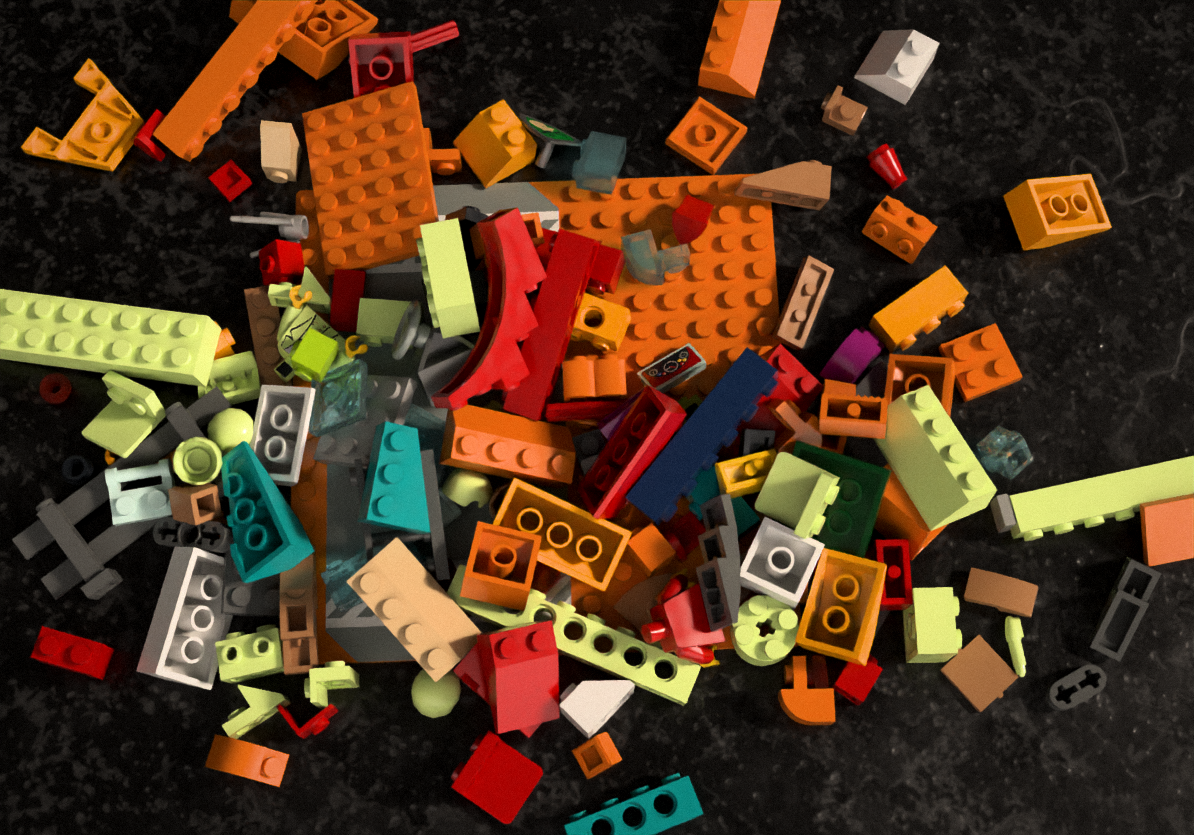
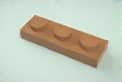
M810 255L803 258L772 338L796 351L803 349L833 274V268Z

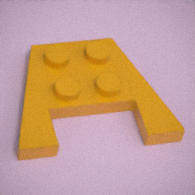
M88 58L73 79L77 85L95 94L94 99L63 140H59L36 127L21 148L28 155L113 172L134 144L136 135L146 123L122 94L116 90L109 79L98 69L96 64Z

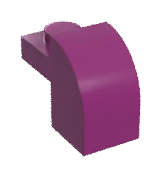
M863 327L858 330L855 329L833 354L819 375L824 379L854 384L866 367L881 353L886 345L879 340L875 333Z

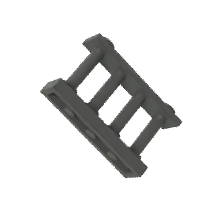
M433 449L423 450L420 453L431 533L415 534L394 530L371 534L370 524L362 523L367 562H369L374 557L373 546L388 545L396 537L402 543L424 540V543L430 542L432 555H428L426 559L418 561L430 575L434 574L436 581L450 579L434 453ZM360 458L354 460L355 467H349L351 487L357 486L359 504L361 505L368 468H362Z

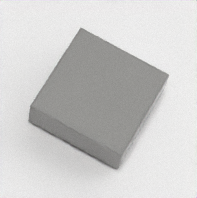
M1002 494L996 496L990 502V507L998 533L1009 531L1016 525L1017 521L1009 495Z

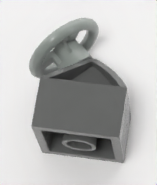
M414 300L407 307L399 323L391 354L394 359L398 360L405 355L410 345L417 347L410 361L424 394L430 404L434 406L431 396L449 383L465 364L475 345L465 334L443 338L440 327L434 328L426 323H419L422 303L419 300Z

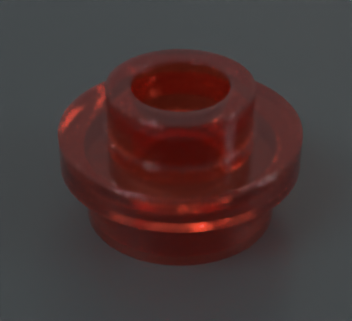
M53 373L42 379L39 390L44 400L52 404H58L69 397L72 386L66 376ZM57 385H61V389L59 390V392L53 394V388Z

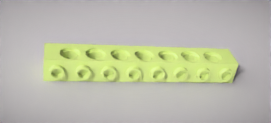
M459 565L447 594L463 612L502 629L533 622L537 613L542 611L548 612L553 618L552 625L559 653L619 679L630 680L636 686L682 706L687 703L701 666L680 659L671 653H665L659 642L648 644L635 639L636 633L620 626H618L617 630L605 626L606 621L596 615L588 613L587 617L574 613L576 608L570 604L558 601L557 605L548 602L545 600V594L531 588L525 610L514 615L507 613L504 610V606L461 597L460 593L466 566ZM570 624H576L581 627L583 634L577 640H570L564 635V629ZM599 637H607L611 640L613 647L607 653H600L595 649L594 641ZM631 649L639 651L642 655V663L637 666L627 664L624 659L625 652ZM660 662L668 663L672 668V676L668 679L659 678L655 674V665Z

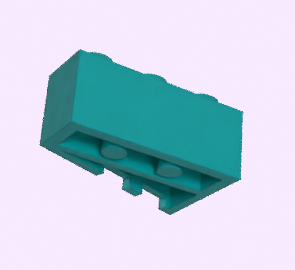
M387 421L376 425L357 522L415 534L431 533L417 428Z

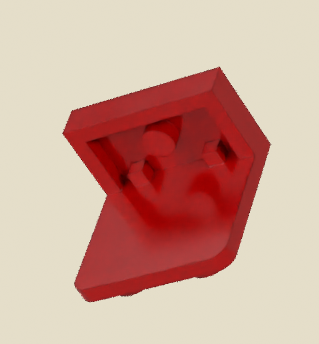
M489 730L485 736L480 734L472 744L470 751L473 752V755L467 764L461 762L453 772L451 779L454 783L451 788L503 824H510L543 776V770Z

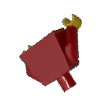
M685 568L673 574L657 596L658 604L650 608L653 622L644 624L641 627L643 639L648 644L660 641L665 653L675 652L678 658L700 664L703 668L719 665L720 661H717L714 657V650H717L715 644L726 641L722 629L711 632L700 584L688 581L686 577L688 570Z

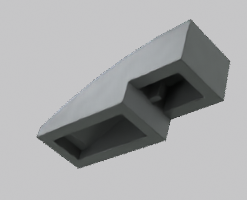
M1129 557L1126 558L1102 610L1089 644L1090 648L1119 662L1121 661L1149 605L1147 601L1162 573Z

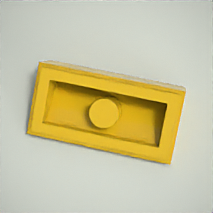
M775 448L716 463L714 466L720 494H730L731 499L761 491L777 457Z

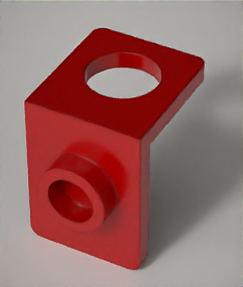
M282 704L276 706L296 734L303 739L311 733L317 735L330 724L328 719L339 711L333 704H329L301 727Z

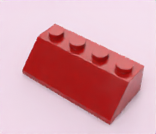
M649 385L645 387L577 487L591 515L596 519L616 518L620 510L628 505L629 502L625 498L666 448V444L674 432H677L684 423L687 413L680 404Z

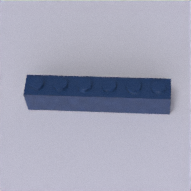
M747 347L625 497L627 501L658 526L662 521L667 523L678 510L676 503L683 495L687 498L698 485L696 479L703 470L708 472L715 465L719 458L716 456L717 452L723 445L729 447L739 434L736 430L743 420L749 422L759 409L756 404L763 396L768 398L779 384L776 380L778 378V370Z

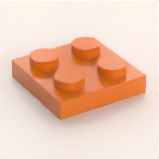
M996 323L941 344L938 348L942 357L953 358L956 368L954 382L964 402L1020 381L1023 377Z

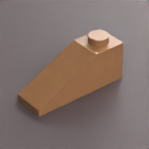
M816 160L801 161L745 177L735 188L734 195L820 211L830 199L832 166L822 165L821 162Z

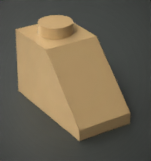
M261 120V167L267 179L276 183L296 182L302 148L292 124Z

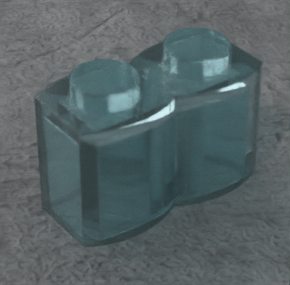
M591 131L588 139H583L580 148L581 158L580 160H575L572 169V178H576V188L612 194L626 155V137Z

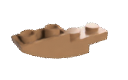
M312 545L314 549L312 554L292 569L280 573V639L283 641L285 675L309 673V669L319 668L315 545Z

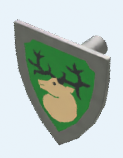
M519 113V120L529 130V134L537 143V148L540 149L535 161V165L538 167L546 168L555 144L585 146L583 142L568 133L536 118Z

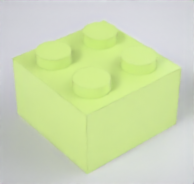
M953 587L913 588V605L903 610L906 663L946 662L958 654V649L962 647L961 630L956 629L955 616L959 615V599L957 596H953Z

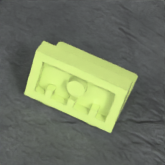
M109 370L102 380L109 389L107 394L112 401L82 431V435L101 447L123 458H127L166 416L165 409L153 390Z

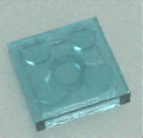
M357 359L330 370L326 373L321 383L312 379L311 388L316 390L309 421L310 434L320 437L366 419L368 364Z

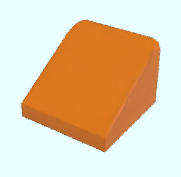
M607 732L594 736L572 750L587 780L622 761L618 750Z

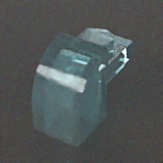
M651 229L621 237V250L625 257L627 269L635 279L644 284L663 285L664 272L678 273L684 270L686 266H689L690 251L687 243L657 251Z

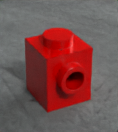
M275 239L258 251L264 285H279L280 282L296 284L302 280L305 266L301 243Z

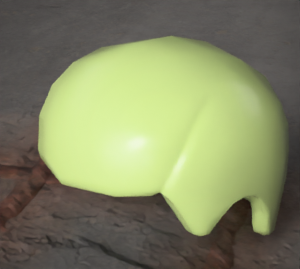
M227 408L217 413L208 424V439L214 442L221 451V454L225 456L242 441H246L250 446L255 421L242 409Z
M192 437L181 442L177 446L172 459L174 472L186 483L197 486L207 484L215 479L223 465L222 454L217 445L203 437Z
M462 468L453 470L441 487L444 495L464 507L473 501H478V508H481L484 504L490 502L493 494L490 480L483 473Z
M422 669L412 684L413 705L421 714L431 718L449 714L460 698V679L451 669L435 682Z

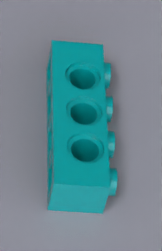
M676 773L662 779L663 786L650 791L649 785L630 792L632 798L620 803L617 797L600 804L601 811L588 815L587 810L568 817L570 823L564 825L567 835H593V824L596 821L604 820L611 826L610 835H655L697 818L704 813L689 776L681 778L680 774ZM664 795L671 799L673 804L671 812L660 814L655 810L654 800L658 796ZM628 808L638 809L642 815L641 823L635 827L627 826L622 817L625 810Z

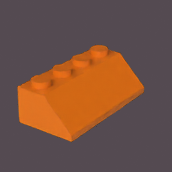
M719 0L700 67L698 86L755 99L781 0Z
M467 404L461 409L455 411L448 409L439 464L512 479L514 476L528 483L559 489L572 484L576 451L569 427Z

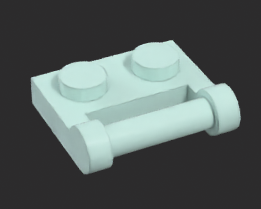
M170 458L159 460L157 464L117 470V468L105 470L113 525L120 526L173 516L168 489L175 487V480ZM160 475L162 477V484L121 491V482Z

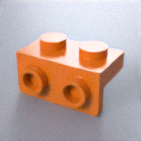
M887 195L872 212L862 233L912 264L921 249L933 236L937 226L932 224L926 217L918 215L905 207L899 200Z

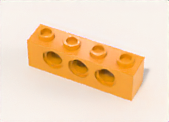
M542 282L537 283L538 288L528 293L530 303L533 296L539 294ZM584 293L570 339L575 341L584 339L592 342L591 345L599 350L608 351L612 349L618 352L631 321L629 308ZM592 318L601 320V323L596 327H588L586 325Z

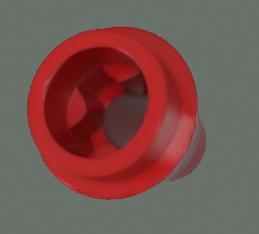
M887 143L867 156L870 161L869 166L892 189L897 188L908 180L894 148L890 149Z

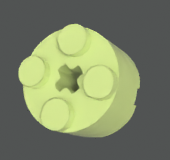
M757 595L747 600L739 608L738 622L731 625L730 628L731 640L737 654L746 662L756 666H767L781 661L789 654L796 643L795 639L799 629L798 617L789 605L768 595ZM763 625H767L769 627L768 631L771 634L768 633L765 637H761L758 627L761 628Z

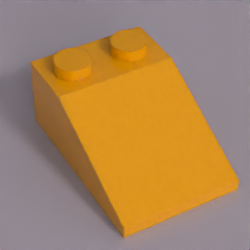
M1091 174L1030 179L1024 181L1003 196L1023 250L1046 248L1112 228Z
M823 548L795 642L803 649L866 666L875 636L887 564Z

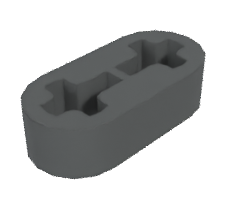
M1089 664L1052 683L1047 688V703L1057 711L1073 708L1102 691L1106 685V675L1096 665ZM1084 672L1088 676L1095 675L1097 679L1093 682L1095 688L1092 685L1080 688L1078 683L1086 678ZM1057 687L1061 691L1072 688L1074 693L1066 697L1067 704L1063 700H1056L1055 696L1058 694Z

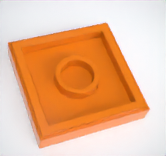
M699 96L666 138L665 144L711 175H714L747 133L748 127Z

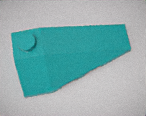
M242 441L222 457L223 465L221 472L224 495L229 498L230 515L227 516V523L229 527H232L234 544L230 545L231 556L242 581L249 583L292 569L312 554L314 549L303 525L246 441Z

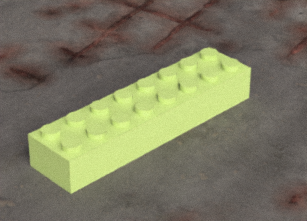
M0 289V359L107 373L109 370H112L122 376L207 387L221 328L209 316Z

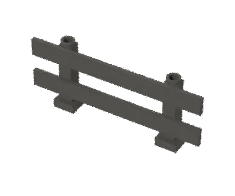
M217 386L187 409L180 402L174 403L165 411L166 418L169 420L167 424L142 441L127 458L121 457L106 469L117 468V470L157 464L159 460L173 452L181 442L189 438L203 437L208 439L202 429L210 423L217 413L231 408L232 405ZM220 469L218 476L209 483L215 482L217 484L219 499L226 503L229 501V498L224 495L222 472ZM105 470L60 504H56L52 498L41 502L35 509L40 519L12 539L27 560L54 540H56L67 555V560L41 579L56 600L83 580H85L86 584L81 587V590L87 598L94 600L100 599L120 584L123 579L118 572L109 568L105 569L103 565L153 528L159 520L153 519L120 526L112 525L87 544L74 525L110 499L105 479ZM179 476L174 478L175 487L186 483ZM134 480L121 482V490Z

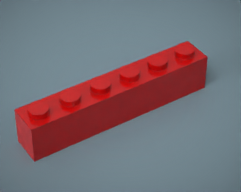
M560 228L557 234H553L548 249L551 252L548 264L543 265L547 278L540 281L542 285L539 294L533 296L530 304L539 326L529 331V337L521 341L523 342L521 354L530 375L520 380L521 384L517 388L507 392L503 391L502 401L505 402L504 410L536 421L545 420V408L547 404H550L601 243L600 241Z

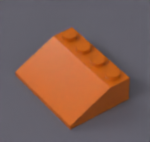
M231 0L229 17L239 24L257 0ZM318 0L314 4L312 13L299 23L295 28L296 31L289 41L284 42L277 52L318 80L336 69L349 55L348 39L352 34L369 33L378 23V18L352 0Z

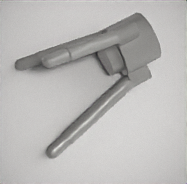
M260 212L261 217L230 216V221L279 225L280 236L286 237V241L300 243V240L307 239L309 234V224L305 215ZM261 249L251 252L250 257H258V251H260Z

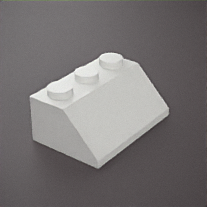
M277 385L261 386L250 447L275 485L292 487L298 483L316 390L314 388Z

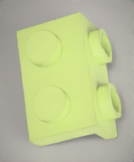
M247 351L213 360L207 387L198 386L199 399L216 386L231 405L259 398L261 383L253 352Z
M344 661L326 662L325 668L309 669L310 678H305L304 681L306 698H310V702L320 709L328 706L327 690L360 687L359 674L350 666H345Z

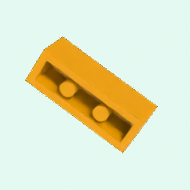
M945 265L873 315L869 327L878 336L880 341L886 345L885 347L891 354L899 348L904 351L917 341L915 338L923 331L928 334L941 324L939 321L947 314L953 317L965 307L963 302L968 292Z

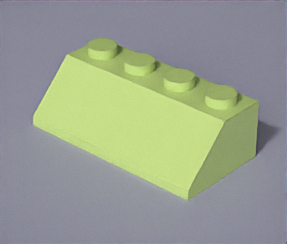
M927 385L901 395L888 405L885 439H873L930 531L985 509L997 489L930 386Z

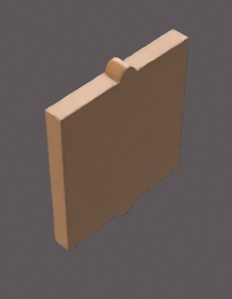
M977 635L963 649H958V654L940 669L979 713L996 698H1002V692L1019 677L980 635Z

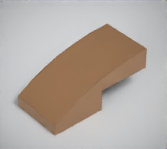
M971 567L964 599L968 602L996 607L1001 612L1031 618L1038 586L1009 576Z

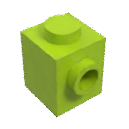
M309 328L302 341L297 340L290 351L289 356L291 357L292 367L295 370L294 373L305 381L311 382L313 379L321 383L339 353L338 342Z

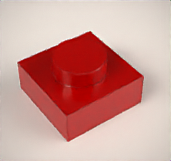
M232 159L208 177L210 182L229 203L252 185L250 178Z

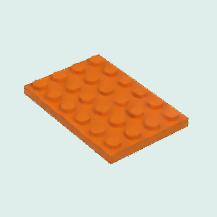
M411 81L302 113L326 276L329 279H334L335 269L365 271L419 256L416 239L422 238L420 225L439 222L416 85Z

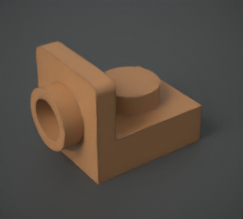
M838 85L833 94L827 93L821 105V109L825 110L822 122L854 136L868 107L841 95L843 87Z

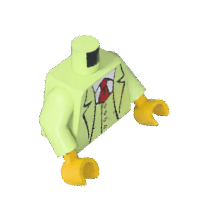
M296 285L289 292L291 302L288 303L281 318L277 334L278 350L284 360L274 371L286 383L296 375L292 367L291 357L289 356L294 343L297 340L302 341L308 329L312 328L338 342L339 353L323 379L339 376L355 360V354H364L367 352L368 346L367 344H362L356 349L355 343L360 338V335L349 336L345 340L309 306L303 309L302 303L310 301L313 295L311 291H307L304 294V298L301 299L298 295L301 285Z

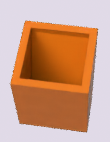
M889 463L883 467L892 470ZM892 470L874 528L887 540L908 539L909 555L912 561L947 525L930 531Z

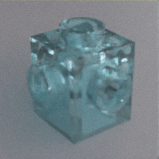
M997 426L976 445L982 456L980 458L982 465L989 472L993 473L995 471L1010 480L1034 461L1024 438L1014 430L1009 431L1001 426Z

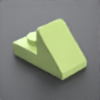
M305 266L298 295L303 299L304 294L307 291H311L313 296L310 301L302 303L303 309L309 306L314 312L330 314V297L307 266ZM280 282L279 285L270 284L268 297L271 305L286 308L288 303L291 302L289 292L296 285L289 282Z
M238 685L250 707L248 709L241 707L228 716L229 721L223 724L222 727L228 737L238 739L277 713L279 710L276 706L282 704L286 707L291 702L288 697L281 693Z

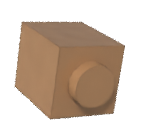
M184 483L168 489L173 520L196 526L222 516L217 485L207 483L197 486Z

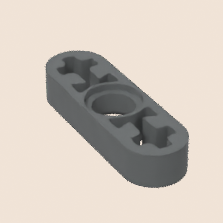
M163 517L157 521L153 530L155 542L171 548L195 547L207 552L224 553L234 543L232 527L216 521H206L195 526L173 520V517ZM194 527H197L198 536L191 543L189 540L190 532ZM178 530L177 536L169 535L168 531ZM210 534L220 535V539L211 540Z

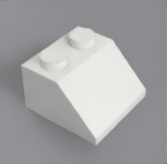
M914 29L883 31L854 78L906 105L932 63L939 42Z
M764 517L740 568L741 586L759 595H768L783 602L794 611L825 544L812 538L804 539L794 534L795 530Z
M630 680L582 681L578 686L572 683L560 696L562 702L559 705L561 713L589 740L634 693L635 684Z

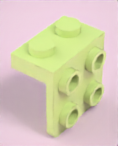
M780 452L755 502V508L757 511L794 528V534L804 539L810 538L813 534L818 535L823 527L826 517L822 515L827 504L832 505L837 497L840 487L836 485L840 477L792 454Z

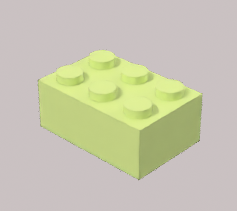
M458 218L420 225L422 238H417L416 242L421 258V269L427 290V301L433 327H440L443 338L479 332L480 327Z

